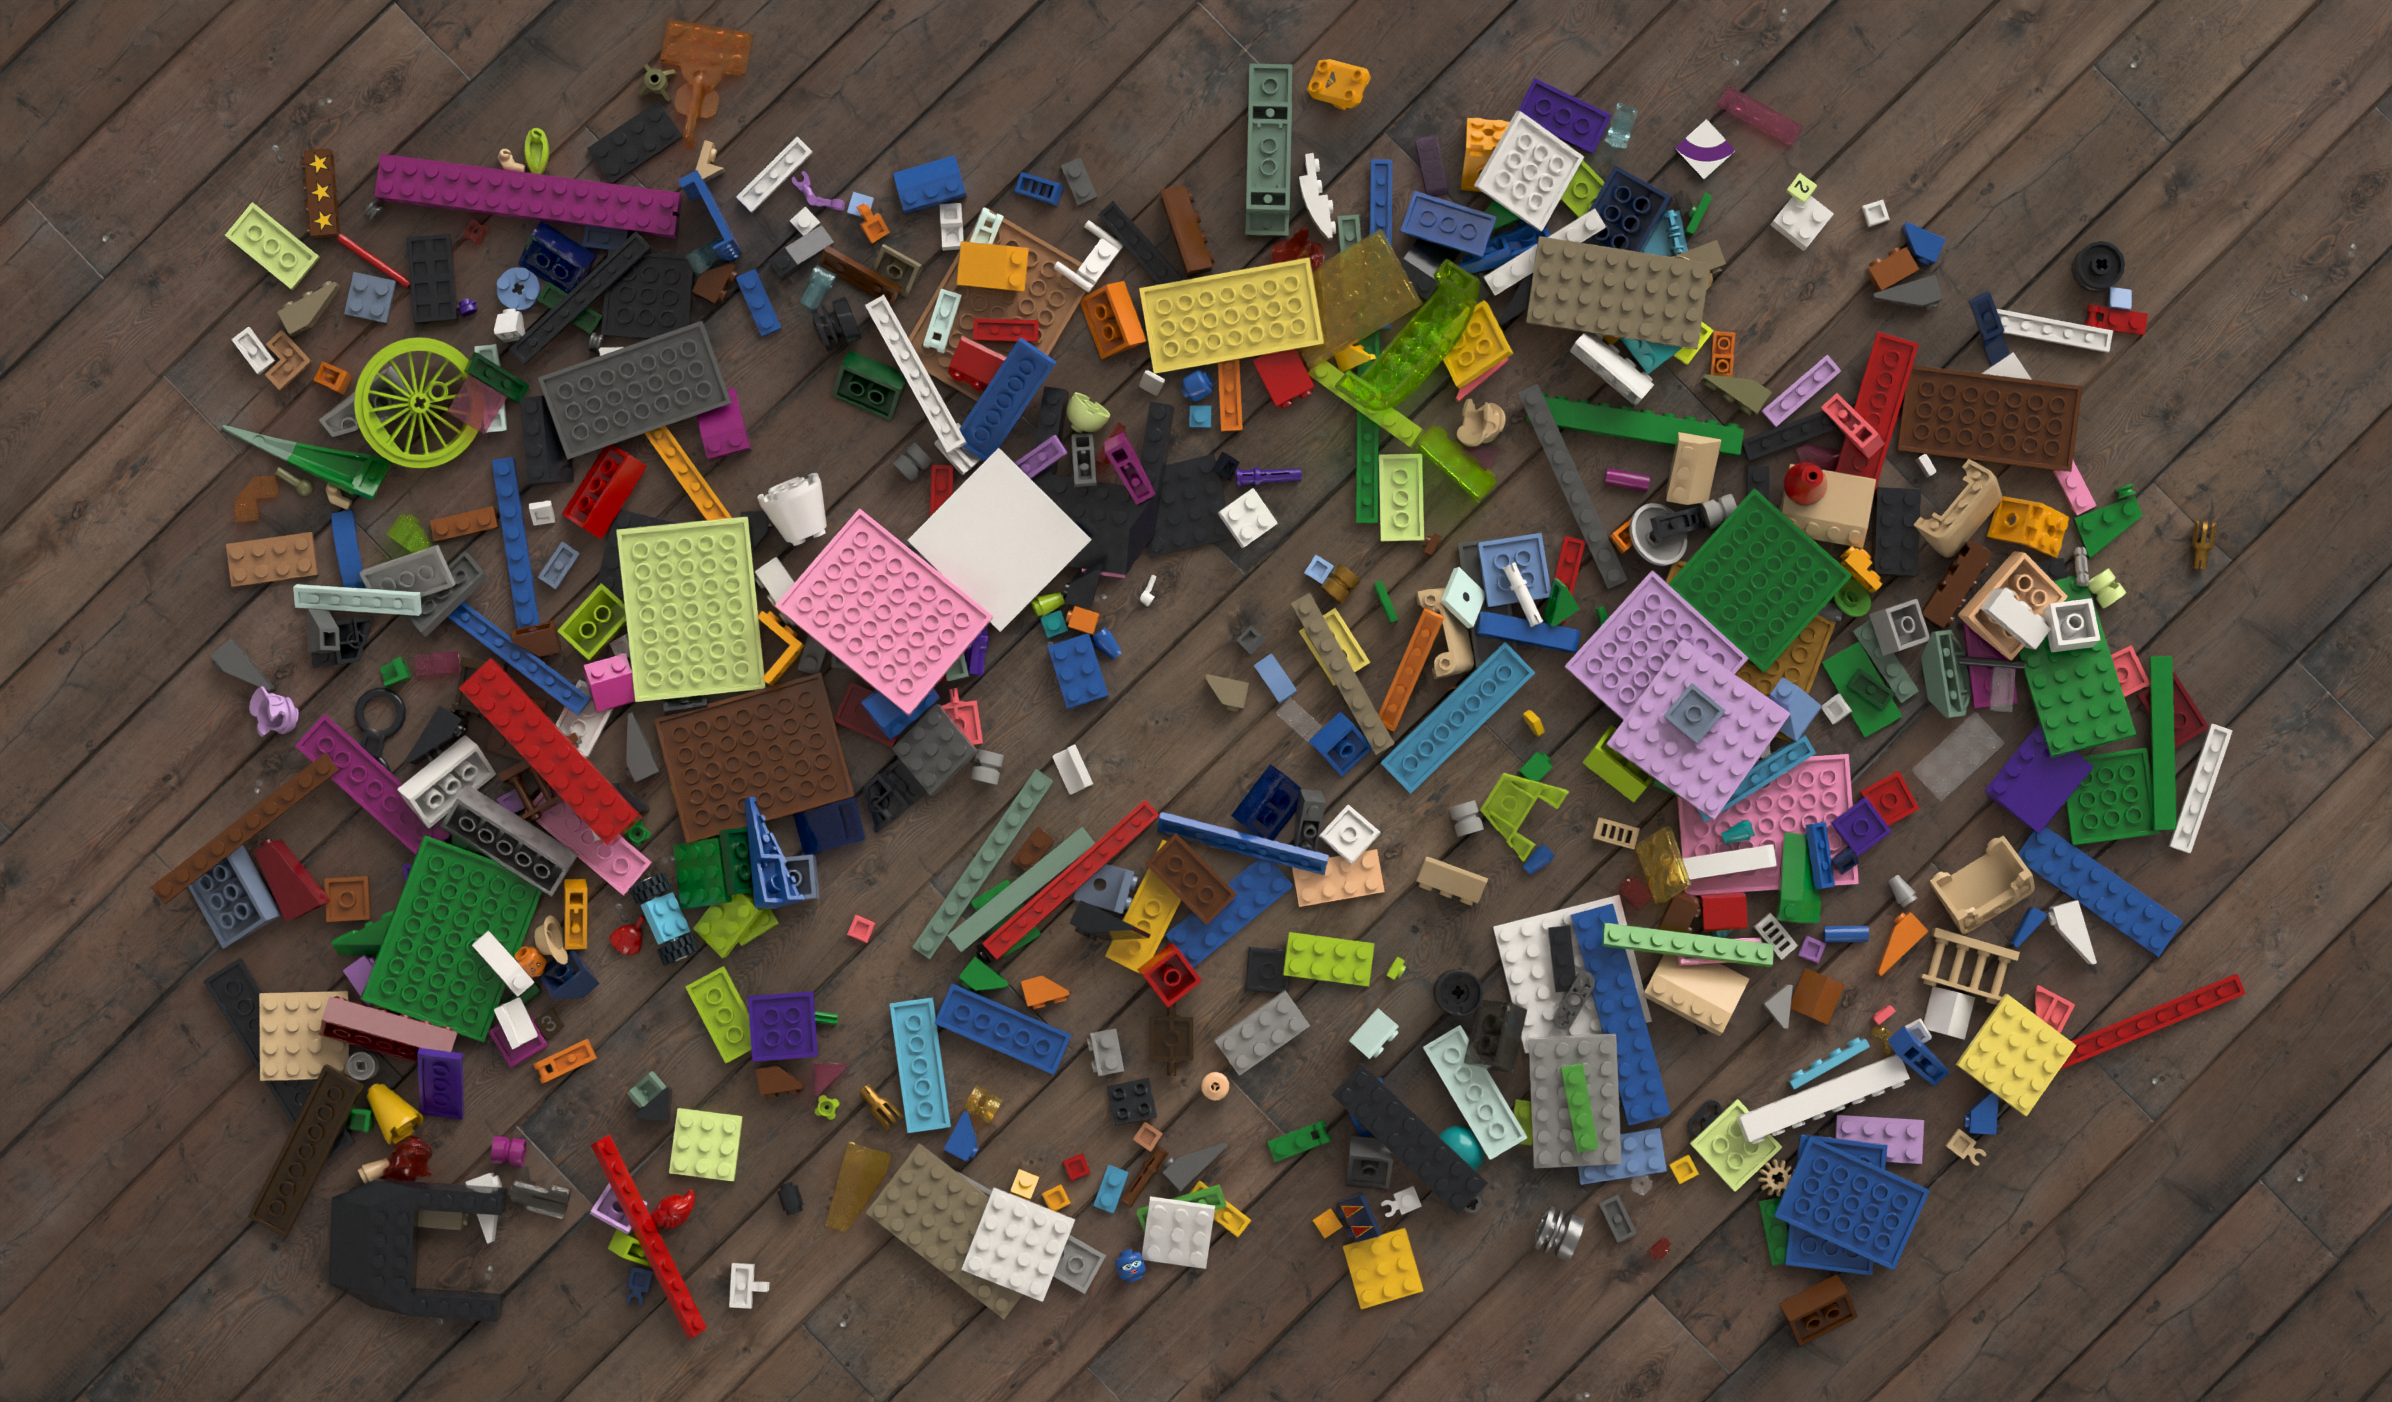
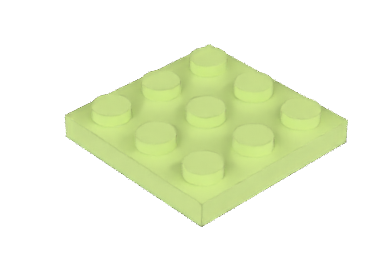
M1738 1099L1689 1143L1734 1192L1782 1148L1771 1134L1765 1135V1140L1753 1144L1752 1141L1745 1142L1736 1117L1749 1111Z
M678 1108L669 1173L734 1182L743 1116Z

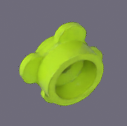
M825 1095L820 1096L815 1114L817 1116H826L829 1120L834 1119L839 1101L837 1099H829Z

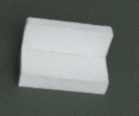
M1072 745L1066 750L1053 755L1054 762L1070 795L1094 785L1076 745Z
M520 997L494 1009L512 1049L538 1036Z

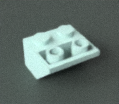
M1377 1008L1349 1041L1369 1059L1372 1056L1377 1058L1384 1050L1382 1047L1386 1040L1391 1042L1399 1033L1396 1030L1399 1026Z

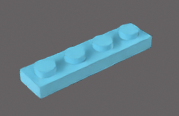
M1859 1037L1849 1041L1847 1048L1843 1050L1837 1048L1828 1054L1829 1058L1824 1061L1820 1058L1809 1064L1811 1068L1803 1072L1800 1069L1791 1074L1792 1079L1788 1080L1791 1089H1796L1869 1048L1870 1045L1866 1039L1860 1040Z

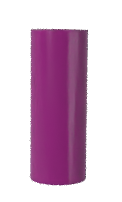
M1607 468L1604 484L1647 492L1650 476Z

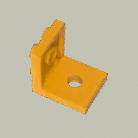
M1467 118L1466 149L1461 190L1482 192L1474 186L1480 176L1479 171L1484 169L1510 122Z
M2002 496V500L1995 508L1987 537L2027 545L2047 556L2057 558L2062 547L2065 530L2068 527L2069 516L2040 502ZM2016 516V521L2010 525V519Z
M762 611L757 618L790 645L762 678L769 685L774 686L802 653L805 645L796 639L798 634L786 625L783 628L779 624L782 620L771 611L768 613Z

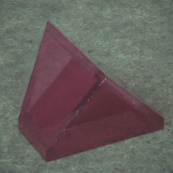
M1812 444L1796 449L1801 462L1813 463L1822 470L1833 472L1836 469L1841 450Z
M847 1062L812 1063L813 1093L816 1097L849 1066Z

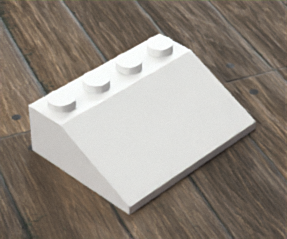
M1585 332L1575 342L1570 352L1636 407L1654 386L1651 382L1653 379L1645 372L1640 373L1637 371L1635 363L1629 358L1624 360L1618 354L1620 351L1615 346L1604 343L1602 335Z

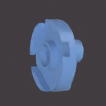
M511 268L504 272L497 280V295L504 306L516 309V311H525L532 308L538 301L536 299L541 291L540 282L526 268ZM516 284L524 285L521 295L517 292L513 293Z

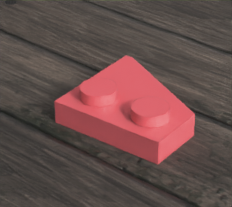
M2036 985L2035 1015L2061 1033L2075 1004Z

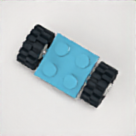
M665 872L645 879L629 888L635 904L645 902L640 906L658 945L667 941L670 942L657 949L663 966L679 961L699 950L693 934L678 939V937L691 931L674 893L659 897L660 894L672 889Z

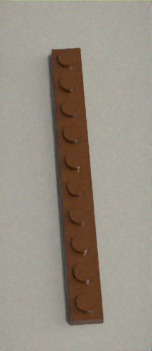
M324 753L150 888L160 901L166 905L335 775L340 769L329 755Z

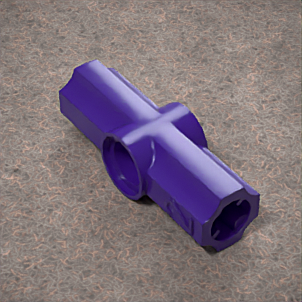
M988 625L965 650L967 651L966 665L968 674L983 675L985 653H987L989 641Z

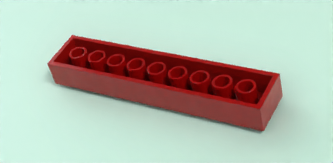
M490 658L459 687L464 695L607 846L612 847L642 818L637 810L495 660Z

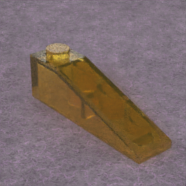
M853 1142L848 1143L826 1226L845 1232L848 1231L885 1177L892 1156L891 1153Z

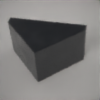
M670 1086L666 1087L634 1116L637 1119L670 1120L673 1089Z

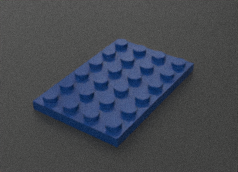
M1804 1134L1799 1136L1797 1161L1808 1137L1811 1136L1885 1170L1887 1144ZM1789 1223L1785 1265L1872 1275L1874 1261Z
M1809 1136L1773 1216L1895 1270L1930 1190Z

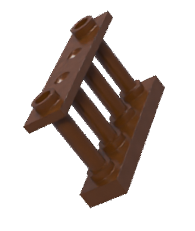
M576 732L567 736L577 748H579L578 744L583 742ZM526 759L499 774L502 782L510 783V785L513 784L527 810V813L521 815V818L525 821L530 820V822H534L542 817V813L564 802L560 795L553 796L544 778ZM528 772L533 775L547 801L536 808L521 782V776Z

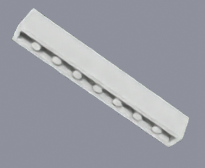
M1895 1054L1737 1116L1736 1119L1745 1142L1752 1141L1753 1144L1765 1140V1135L1770 1133L1773 1136L1785 1132L1784 1128L1791 1125L1793 1128L1805 1124L1804 1120L1811 1117L1813 1120L1820 1119L1825 1116L1824 1112L1831 1109L1833 1113L1845 1109L1844 1104L1852 1102L1853 1105L1865 1101L1864 1096L1872 1094L1873 1097L1885 1093V1088L1890 1086L1893 1089L1905 1085L1904 1081L1910 1078L1903 1060Z

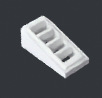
M1768 913L1753 926L1766 943L1773 944V951L1781 960L1798 946L1771 913ZM1771 922L1773 925L1764 932L1762 929ZM1777 928L1778 932L1772 938H1769L1768 935ZM1783 935L1784 938L1777 945H1775L1773 942L1778 937ZM1788 941L1790 945L1781 952L1779 948Z

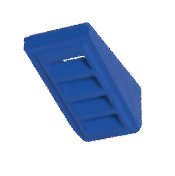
M1021 172L1014 192L1053 206H1058L1064 186L1057 182ZM1029 179L1030 183L1027 191H1024L1026 181ZM1035 182H1038V185H1037V188H1036V191H1035V194H1034V193H1032V191H1033ZM1044 185H1047L1044 195L1040 196Z
M2028 907L2009 943L2010 946L2018 948L2044 921L2048 914L2035 907Z

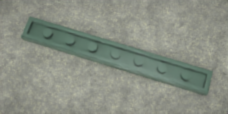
M1081 827L948 934L947 937L961 953L1084 854L1095 842L1084 828Z

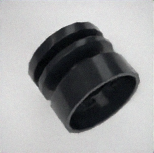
M846 297L832 301L834 311L831 313L825 305H822L824 315L821 317L817 308L811 310L815 331L827 352L833 350L830 343L833 339L837 347H841L839 338L841 336H844L849 344L862 339Z
M1451 969L1445 971L1437 978L1434 983L1433 995L1440 1009L1453 1016L1462 1017L1470 1015L1478 1009L1482 1002L1483 990L1481 983L1474 975L1464 970ZM1456 986L1462 991L1458 994L1457 998L1451 993L1455 990Z

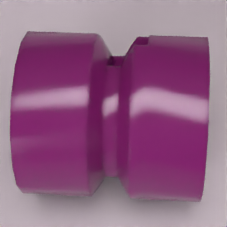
M495 1136L491 1150V1164L504 1165L508 1162L510 1166L523 1167L527 1147L526 1139L513 1138L509 1141L508 1137Z

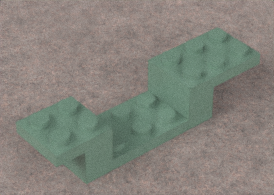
M1249 64L1245 236H1289L1292 125L1291 64Z

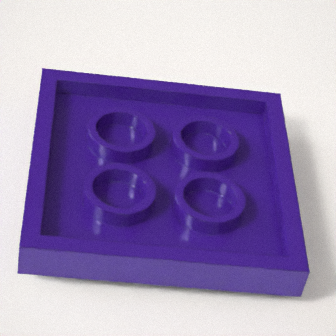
M814 991L748 996L752 1062L818 1057Z

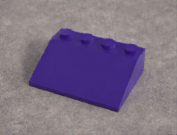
M2039 723L1988 785L1985 792L1990 799L2040 834L2094 767L2077 752L2050 758Z

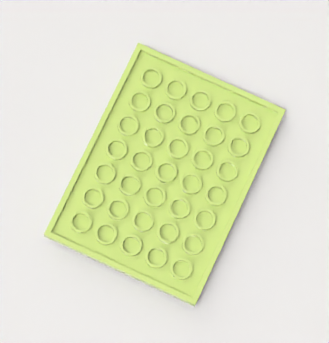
M748 516L618 529L617 539L635 702L766 688L765 681L762 679L764 677L759 620L757 618L758 610Z

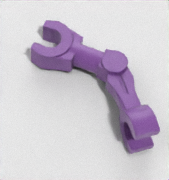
M805 171L801 172L804 176L802 182H797V179L792 177L793 184L801 192L803 191L811 206H825L844 211L845 202L843 200H829L814 195L810 188L809 175Z

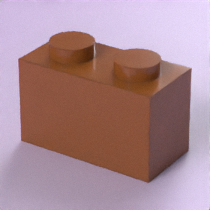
M1897 247L1887 253L1889 255L1888 258L1884 260L1878 258L1869 263L1870 268L1866 270V273L1877 292L1886 290L1919 270L1907 247L1902 250Z

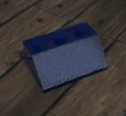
M542 221L529 234L518 264L547 283L550 282L569 294L588 276L597 255Z
M1270 764L1231 816L1256 836L1274 841L1296 812L1299 793L1302 788Z

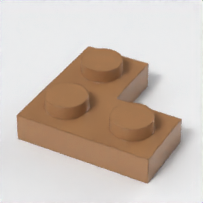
M280 330L266 343L280 361L264 375L278 390L282 391L312 361L283 330Z

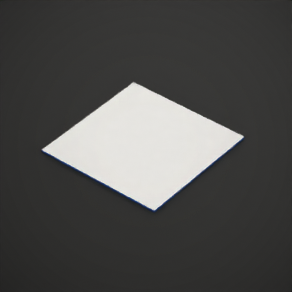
M998 448L907 541L945 578L993 616L990 622L1001 632L1092 539Z

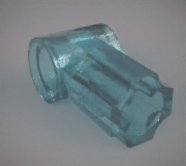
M721 236L713 238L704 246L692 250L685 256L696 275L708 270L712 263L720 258L712 246L724 241Z
M817 265L809 279L810 283L799 302L811 310L814 308L818 309L826 292H829L834 285L837 275Z

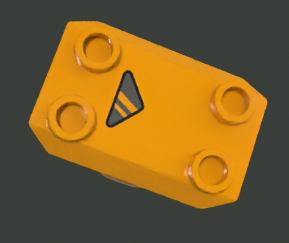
M1331 59L1319 60L1307 91L1312 98L1332 103L1338 109H1351L1360 104L1363 97L1362 94L1371 76L1368 69Z

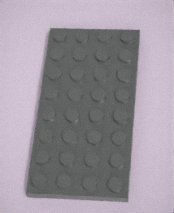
M703 320L538 377L567 460L732 403Z

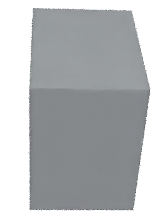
M1785 984L1762 1003L1781 1028H1788L1793 985Z

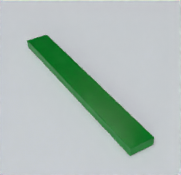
M2150 656L2153 830H2176L2172 656Z

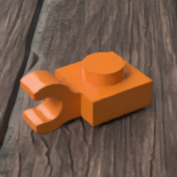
M862 203L856 207L859 214L865 220L860 223V226L870 243H874L890 233L879 213L873 215L868 204Z

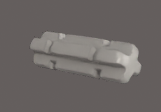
M2077 547L2074 551L2076 583L2079 587H2086L2089 582L2087 552L2084 547Z

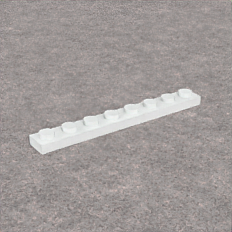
M882 295L866 304L868 312L946 452L949 454L967 444L886 297Z

